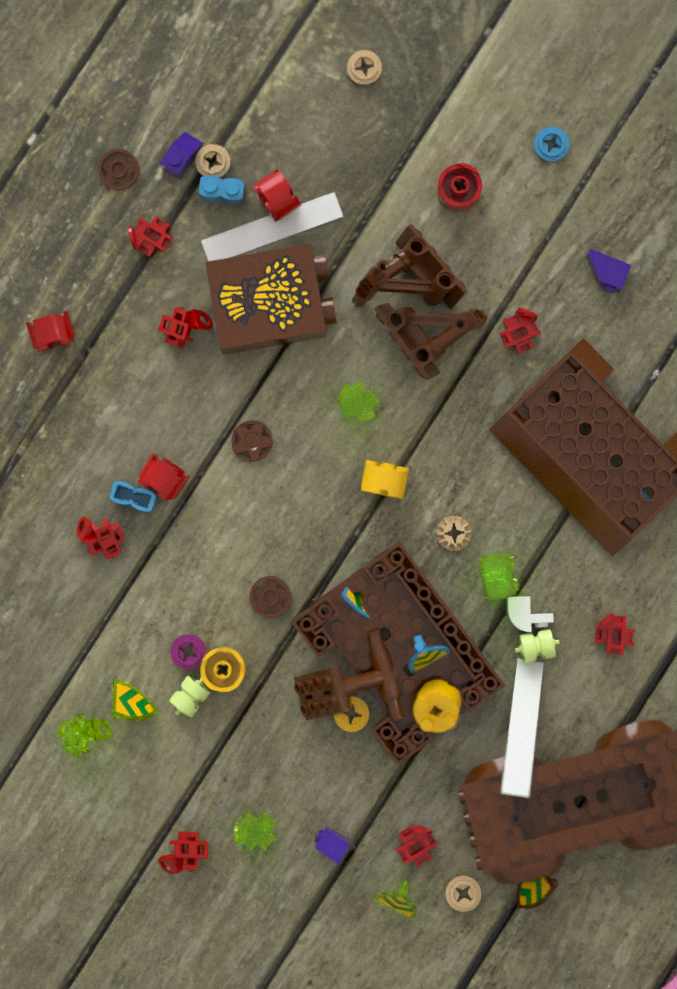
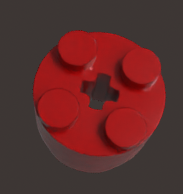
M456 163L445 168L439 177L437 186L438 199L449 210L455 212L468 211L479 200L482 191V180L478 171L469 164ZM459 184H462L463 189L457 191L456 186L458 187Z
M278 169L252 186L260 202L268 209L274 222L280 221L302 206L298 197H294L293 189Z
M63 311L64 316L54 313L34 319L33 325L31 322L25 323L33 349L43 352L53 349L52 344L55 343L63 346L74 342L73 338L76 335L68 311Z
M152 453L138 475L140 477L138 483L148 489L150 487L158 491L156 494L166 501L168 499H176L190 478V475H183L185 471L166 458L161 461L158 459V454Z

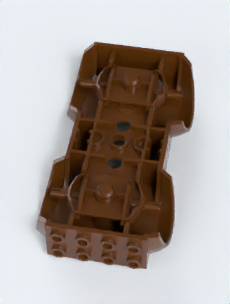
M660 720L642 721L622 726L604 734L596 741L594 752L547 764H542L533 755L529 797L502 793L506 756L490 760L471 769L466 775L463 785L460 786L461 790L457 791L460 804L465 803L467 812L463 813L466 826H471L473 834L469 835L471 846L473 849L477 848L478 856L475 857L477 869L479 871L482 870L484 875H489L498 883L518 884L544 878L557 872L563 866L566 854L618 840L626 848L633 850H650L670 846L677 843V730L673 731V729ZM601 789L606 790L609 794V799L605 803H600L596 799V793ZM583 795L586 798L587 804L584 808H577L575 806L574 799L576 796ZM555 801L564 802L566 808L562 814H556L553 811L552 806Z

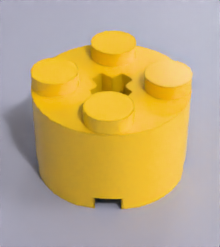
M366 460L360 491L403 499L409 468L389 463H380L378 466L379 462Z
M219 647L213 649L202 660L201 678L205 685L214 691H232L245 678V660L233 648ZM220 664L223 666L228 665L227 675L225 673L219 674Z
M444 680L429 681L418 692L413 711L414 717L423 731L444 732L453 728L456 724L461 708V695L455 687L453 688Z

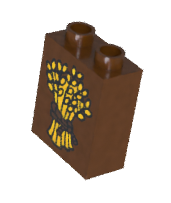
M311 244L205 262L219 345L223 355L327 337L325 326L337 324L333 298L320 299L318 282L329 281L325 254L313 256Z

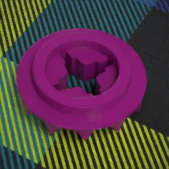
M182 635L171 646L173 662L179 668L185 670L199 667L206 655L204 642L195 635ZM193 643L192 651L197 657L189 656L184 661L185 652L180 647L188 648Z

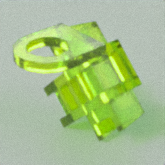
M361 380L358 381V384L350 387L349 384L345 383L337 400V404L341 406L344 413V418L356 415L359 423L374 418L375 415L372 408L381 405L375 394L376 390L373 389L365 392Z
M75 714L72 722L70 720H62L56 736L64 741L63 749L74 756L80 757L81 753H89L90 750L86 747L88 741H105L111 737L112 729L106 720H85V714ZM100 724L106 728V735L100 732Z
M247 811L240 821H235L234 823L235 845H239L242 842L248 848L247 851L250 852L258 844L266 851L268 849L267 846L277 839L270 831L276 822L265 812L256 818Z

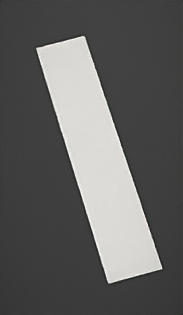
M333 192L301 204V207L280 221L274 222L271 216H267L201 240L208 261L231 258L343 217L335 193Z
M517 659L502 793L529 797L543 662L524 663L523 659Z

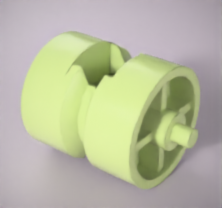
M550 629L541 630L537 636H534L532 633L519 635L520 645L519 648H515V651L522 654L524 663L536 661L538 656H541L543 659L556 657L555 647L560 642L559 640H554Z
M188 675L181 684L182 690L176 691L169 701L177 709L175 714L185 713L192 718L199 708L198 702H204L211 692L204 687L202 678L195 680Z

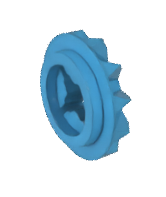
M546 127L537 134L534 148L537 155L544 159V161L555 162L562 159L568 152L569 139L560 128ZM553 137H556L555 145H557V148L553 147L549 153L548 145L545 142H550Z

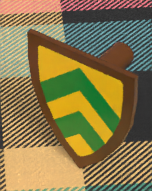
M549 876L534 881L519 883L517 907L520 909H532L545 903L558 886L557 879H550Z

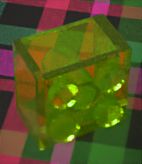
M508 551L480 556L479 560L486 600L516 596V591H519L517 577L513 578L512 569H515L513 555L509 556Z

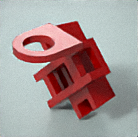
M155 216L151 224L139 217V223L135 229L132 226L128 227L133 249L141 251L148 257H152L156 249L164 252L173 238L167 234L170 224L160 221L158 216Z
M175 307L172 316L162 315L158 331L167 334L165 342L184 349L186 341L193 342V338L189 337L191 328L209 331L213 324L209 315L202 310H185L184 307ZM200 316L205 318L207 325L201 321ZM167 320L170 321L168 329L165 328ZM180 325H182L181 332L179 334V327Z
M518 308L515 316L508 319L506 317L503 318L506 330L500 332L499 335L506 349L514 346L516 353L520 354L534 348L530 339L542 333L535 324L538 318L537 314L523 308Z
M82 517L78 522L76 531L81 542L87 544L89 548L87 549L88 553L95 556L103 552L107 560L122 553L118 543L124 541L125 537L118 521L110 525L108 520L104 518L102 519L104 524L96 528L88 517ZM85 522L84 530L81 532L82 525ZM107 534L110 535V536H108V537H106V538H104V539L101 538V537H103V536H105V535H107ZM113 548L116 549V550H114V551H112V552H110V553L107 552V551H109V550H111V549H113Z
M609 613L594 626L596 628L595 643H606V654L613 653L623 656L624 645L634 646L632 637L635 629H626L627 616L620 617Z
M411 824L409 828L398 833L404 844L397 847L396 852H399L403 859V864L414 860L419 868L428 859L429 861L433 860L428 850L437 846L438 843L432 836V829Z
M178 831V840L169 841V844L174 845V854L160 856L158 863L169 874H179L183 870L194 872L198 870V859H208V842L198 841L197 832ZM185 845H187V854H185ZM200 846H203L202 855H200Z

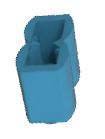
M215 176L200 178L199 195L202 200L210 203L223 201L230 205H241L244 203L246 188L243 181L235 178L221 180Z
M120 481L113 483L109 496L111 500L118 504L133 506L147 513L154 512L159 498L150 490L136 489L132 485Z

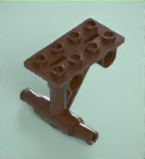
M410 224L395 242L400 251L394 254L393 259L390 261L380 260L376 266L371 267L359 282L355 290L356 294L352 297V303L357 301L355 306L362 307L366 301L372 300L378 291L423 294V299L428 305L436 306L444 301L449 309H452L467 293V289L464 283L452 273L449 265L443 262L437 255L435 248L429 245L423 238L420 230ZM401 271H412L419 280L393 279V277Z
M389 303L374 308L379 322L388 327L390 337L395 342H399L403 348L404 356L408 360L413 361L418 375L421 378L425 377L426 380L440 374L434 363L440 359L449 346L466 333L482 327L487 320V314H484L485 311L479 309H470L461 314L415 313V310L411 307H402L394 310ZM419 325H443L450 327L437 337L433 336L429 339Z
M380 630L366 634L372 650L370 659L374 671L354 677H344L340 665L294 678V688L301 701L300 710L306 720L341 714L352 710L351 696H354L357 692L377 686L379 687L382 700L387 703L391 721L405 717L399 700L401 691L397 681L396 670L393 667L390 652L388 649L385 650Z

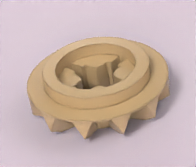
M368 50L355 52L347 63V73L351 80L358 85H369L376 82L382 71L379 57ZM362 60H364L366 66L371 67L367 71V76H365L362 70H358V68H361Z
M206 145L196 155V168L203 176L220 178L230 168V156L226 149L220 145ZM216 155V160L220 165H214L213 168L209 170L210 164L209 162H207V160H212L213 157H215Z
M449 516L439 523L436 535L442 547L450 551H458L468 545L471 540L472 530L464 518ZM453 524L457 531L464 532V534L457 536L456 543H454L452 536L444 534L452 530Z
M466 875L456 876L449 882L446 888L447 902L453 909L460 912L473 910L481 900V888L477 881ZM469 886L467 893L471 900L466 897L459 899L460 894L456 887L464 890Z

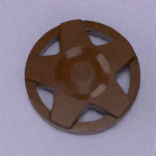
M114 149L104 154L100 159L98 174L103 184L108 188L125 190L130 188L138 179L139 164L134 155L129 151ZM115 154L113 160L107 159L109 156ZM126 155L129 156L134 162H127ZM102 168H103L105 171H107V175H106L105 178L103 177V174H102ZM135 172V175H134L133 179L131 180V179H130V174H132V173ZM119 182L122 186H114L113 184Z
M250 420L236 427L232 434L231 444L239 458L248 462H256L269 454L273 439L266 425L259 421ZM254 424L251 429L243 427L245 425ZM263 429H265L269 438L262 435ZM237 434L240 438V441L235 445V437ZM267 448L266 452L260 456V450ZM248 452L250 458H247L241 455L240 453Z
M263 577L254 583L250 591L252 608L264 617L272 618L283 614L291 602V592L288 585L278 577ZM266 580L264 587H258V584ZM276 581L280 582L285 588H278ZM253 596L259 599L257 606L254 603ZM287 598V603L283 608L281 601ZM271 609L275 614H266L264 612Z

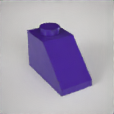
M184 131L171 144L160 162L161 168L181 180L202 147L203 142Z
M590 249L586 258L598 285L603 286L602 289L608 293H619L623 288L631 265Z
M327 826L324 831L319 830L314 840L317 842L316 849L337 864L341 862L350 845L349 838Z

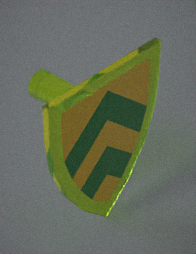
M113 679L112 711L110 713L112 718L142 721L158 713L153 703L141 691L128 683Z
M402 880L397 893H378L373 898L374 901L411 919H414L416 916V907L406 897L410 882Z

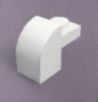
M530 596L506 597L508 619L517 629L532 632L531 623H535V627H548V623L553 622V613L531 614Z

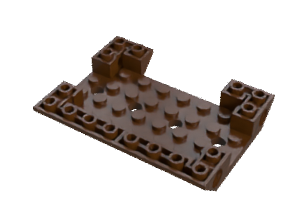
M583 338L515 403L489 431L611 556H614L677 497V433L662 445L602 383L614 368ZM557 392L560 396L559 402L556 404L550 403L547 398L548 393ZM582 423L588 424L591 428V432L587 436H583L579 432V426ZM613 455H618L622 459V464L618 468L610 464V458ZM644 487H649L653 491V497L650 500L644 499L641 495Z
M400 542L377 555L308 606L291 621L317 658L337 645L358 675L374 671L370 659L372 650L366 634L379 631L381 628L389 629L390 636L387 640H383L385 650L388 649L390 652L392 664L396 670L397 681L401 691L399 700L405 717L391 721L387 703L382 700L379 687L370 688L369 690L387 713L371 731L397 766L432 741V736L438 733L423 731L414 717L413 710L418 692L427 682L444 680L459 691L461 695V708L458 717L467 710L471 712L506 686ZM346 586L352 594L355 592L363 594L364 600L361 606L370 618H366L355 611L341 596ZM417 635L422 636L427 648L445 646L451 650L452 653L412 676L404 673V667L409 664L413 656L418 652L415 649V642L413 640Z

